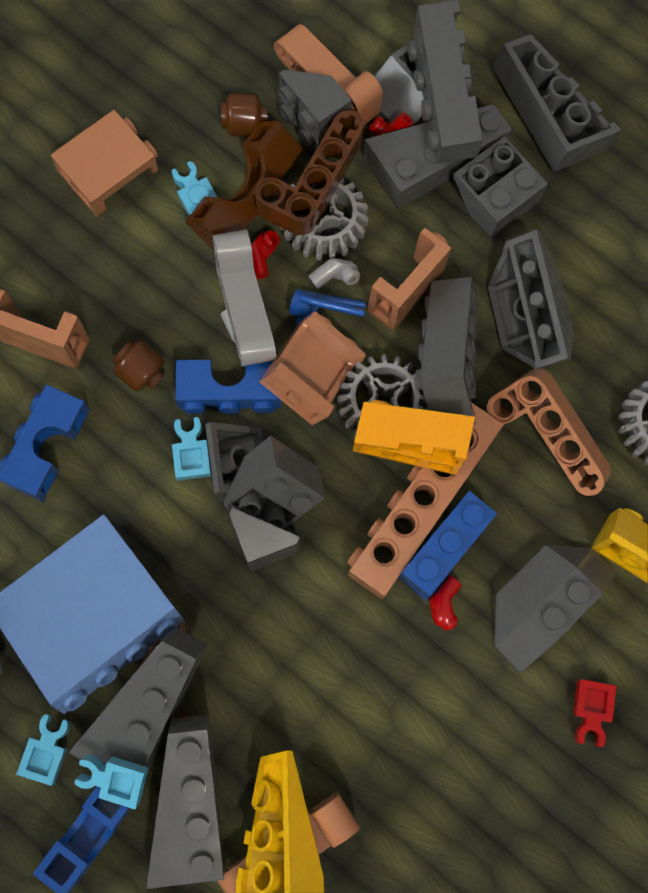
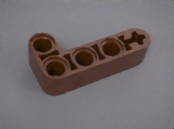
M344 110L334 118L295 187L273 177L261 180L255 189L256 209L259 216L293 234L306 235L315 228L361 147L364 121L361 115L352 110ZM342 135H345V142L342 140ZM336 157L339 160L336 162H330L326 160V158ZM318 183L323 185L324 188L316 190L312 189L310 185ZM268 196H274L278 198L277 201L270 203L264 201L263 199ZM297 211H305L309 215L299 218L293 214Z

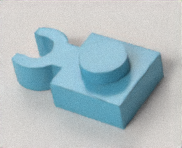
M191 161L187 162L190 174L186 177L180 176L176 169H172L175 184L182 188L177 191L178 198L188 216L191 215L203 197H217L207 177L197 181V169Z
M194 417V428L189 432L182 430L180 419L175 420L174 428L176 434L182 440V443L172 444L176 480L211 477L207 440L197 441L202 432L199 418Z
M44 714L39 723V730L42 736L40 740L33 737L29 738L16 775L54 786L67 748L58 746L59 739L65 737L69 732L70 721L63 720L60 729L57 732H53L49 728L52 715Z
M91 754L85 755L80 760L79 765L89 768L92 776L81 773L75 779L74 784L83 789H89L94 786L100 787V799L131 809L138 807L149 767L113 756L107 761L106 765H103V762L97 756Z

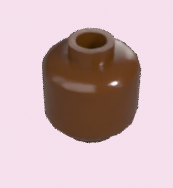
M231 93L227 96L226 102H221L222 129H227L231 137H249L253 130L260 125L261 121H267V105H261L260 98L255 93Z
M129 341L112 360L116 364L114 367L115 375L134 391H141L145 386L152 390L165 375L160 371L164 365L163 357L144 341H137L135 343Z

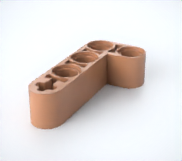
M298 24L274 42L273 46L277 56L289 70L332 76L352 100L351 110L361 115L364 125L380 113L383 91L378 80L367 71L355 77L304 25Z
M538 368L533 369L504 386L489 399L487 404L488 414L502 424L509 423L527 413L579 493L593 496L602 491L611 475L610 465L548 371ZM528 381L537 382L542 388V394L533 393L529 389ZM500 398L508 399L512 403L513 411L504 409L500 403ZM547 411L557 412L560 415L561 423L552 422L547 416ZM572 440L576 442L580 447V452L569 450L566 446V441ZM586 473H588L589 475L596 474L598 478H596L595 476L588 477Z
M338 791L308 811L318 855L330 846L334 848L340 845L361 828ZM246 856L224 871V880L217 881L224 893H236L238 867L244 868Z

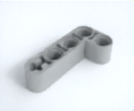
M247 229L213 235L218 279L241 366L277 360L272 331L254 272L252 248Z

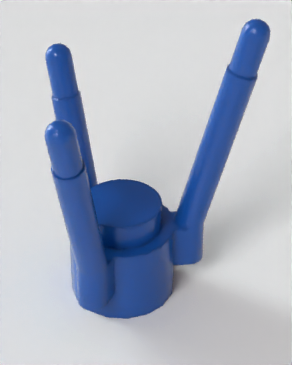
M298 288L292 298L289 313L297 316L296 324H299L300 321L313 312L320 314L321 308L363 317L365 316V311L354 307L365 308L367 304L364 301L323 295Z

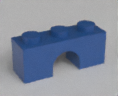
M176 360L177 406L179 410H184L188 414H202L205 412V409H219V412L224 414H235L240 412V409H254L256 413H272L274 409L281 408V400L259 381L273 361L246 366L244 378L238 384L223 386L213 379L211 360Z
M45 385L42 393L38 392L33 398L30 406V411L32 412L26 424L22 423L18 427L14 436V442L16 443L11 453L6 454L0 462V481L5 486L41 502H44L59 472L53 464L41 459L40 450L42 444L46 439L54 435H62L75 440L90 411L83 400L49 385Z
M469 491L398 578L421 598L426 600L497 513Z
M100 787L94 789L83 804V810L62 838L56 841L33 873L35 877L56 893H71L131 811V808L100 799Z

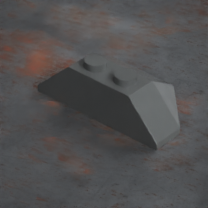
M534 230L506 241L502 250L503 254L496 265L488 286L502 350L535 369H542L570 360L574 339L571 317L559 270L540 232Z
M545 545L495 595L494 647L519 673L522 672L553 646L599 599L615 578L617 572L593 548Z

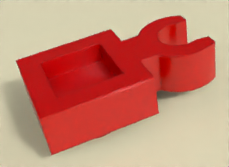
M582 679L577 680L573 716L583 718V722L575 731L576 743L584 744L585 734L588 731H592L595 734L594 746L603 748L606 735L601 728L602 721L608 723L613 721L617 686Z

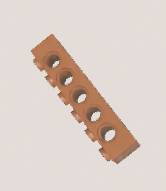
M473 403L475 425H473L467 459L456 475L451 474L449 477H440L432 469L415 466L407 477L412 483L405 493L398 490L387 505L392 511L386 520L383 521L380 518L376 520L367 534L372 538L365 549L358 546L347 562L352 567L347 576L381 600L386 596L504 425ZM419 490L428 492L432 498V503L427 506L418 504L415 501L414 493ZM399 518L407 519L412 525V532L400 534L394 527V521ZM380 546L387 547L392 552V561L389 563L378 562L374 557V549Z

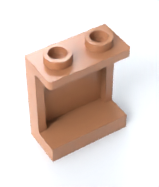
M115 110L109 112L50 155L56 170L96 217L107 210L104 200L146 169H149L152 174L158 171L155 159L158 157V154L154 147L147 140L142 142L137 136V129L127 117L122 119Z
M424 228L419 234L413 257L419 265L398 289L380 277L371 288L367 311L390 330L394 331L430 290L431 282L437 281L443 275L451 251V247L448 246L446 239L439 233H432Z
M0 289L1 342L77 369L90 341L79 317L64 311L57 329H51L21 318L20 311L8 293Z
M313 312L299 322L278 353L277 360H273L259 382L308 423L314 425L330 415L335 407L331 404V401L340 389V383H343L347 378L345 376L347 371H351L356 363L362 362L366 354L358 348L356 342L339 332L328 318Z

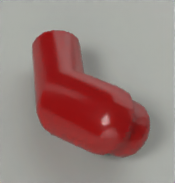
M404 112L392 123L385 122L382 117H376L370 123L369 131L374 133L375 136L411 127L413 121Z
M268 230L261 233L251 244L253 267L257 280L269 276L266 260L280 243L279 235L275 231Z
M450 575L445 578L429 601L432 620L437 626L447 631L457 625L458 618L454 614L451 600L462 587L461 583Z

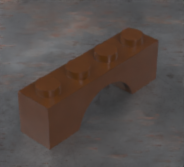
M261 121L260 125L253 130L242 145L246 156L247 172L240 190L229 199L203 197L185 221L211 249H214L213 235L244 230L248 223L258 216L255 189L261 180L270 177L281 180L284 174L294 167L296 158L303 149L279 121Z

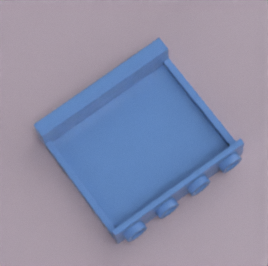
M104 514L0 592V629L49 704L63 714L83 705L89 694L98 687L111 683L122 668L129 663H134L143 658L148 652L149 647L159 639H164L175 627L178 628V625L184 621V618L175 609Z

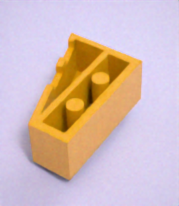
M373 400L371 403L364 402L353 451L456 475L467 459L475 417L392 406L380 400Z

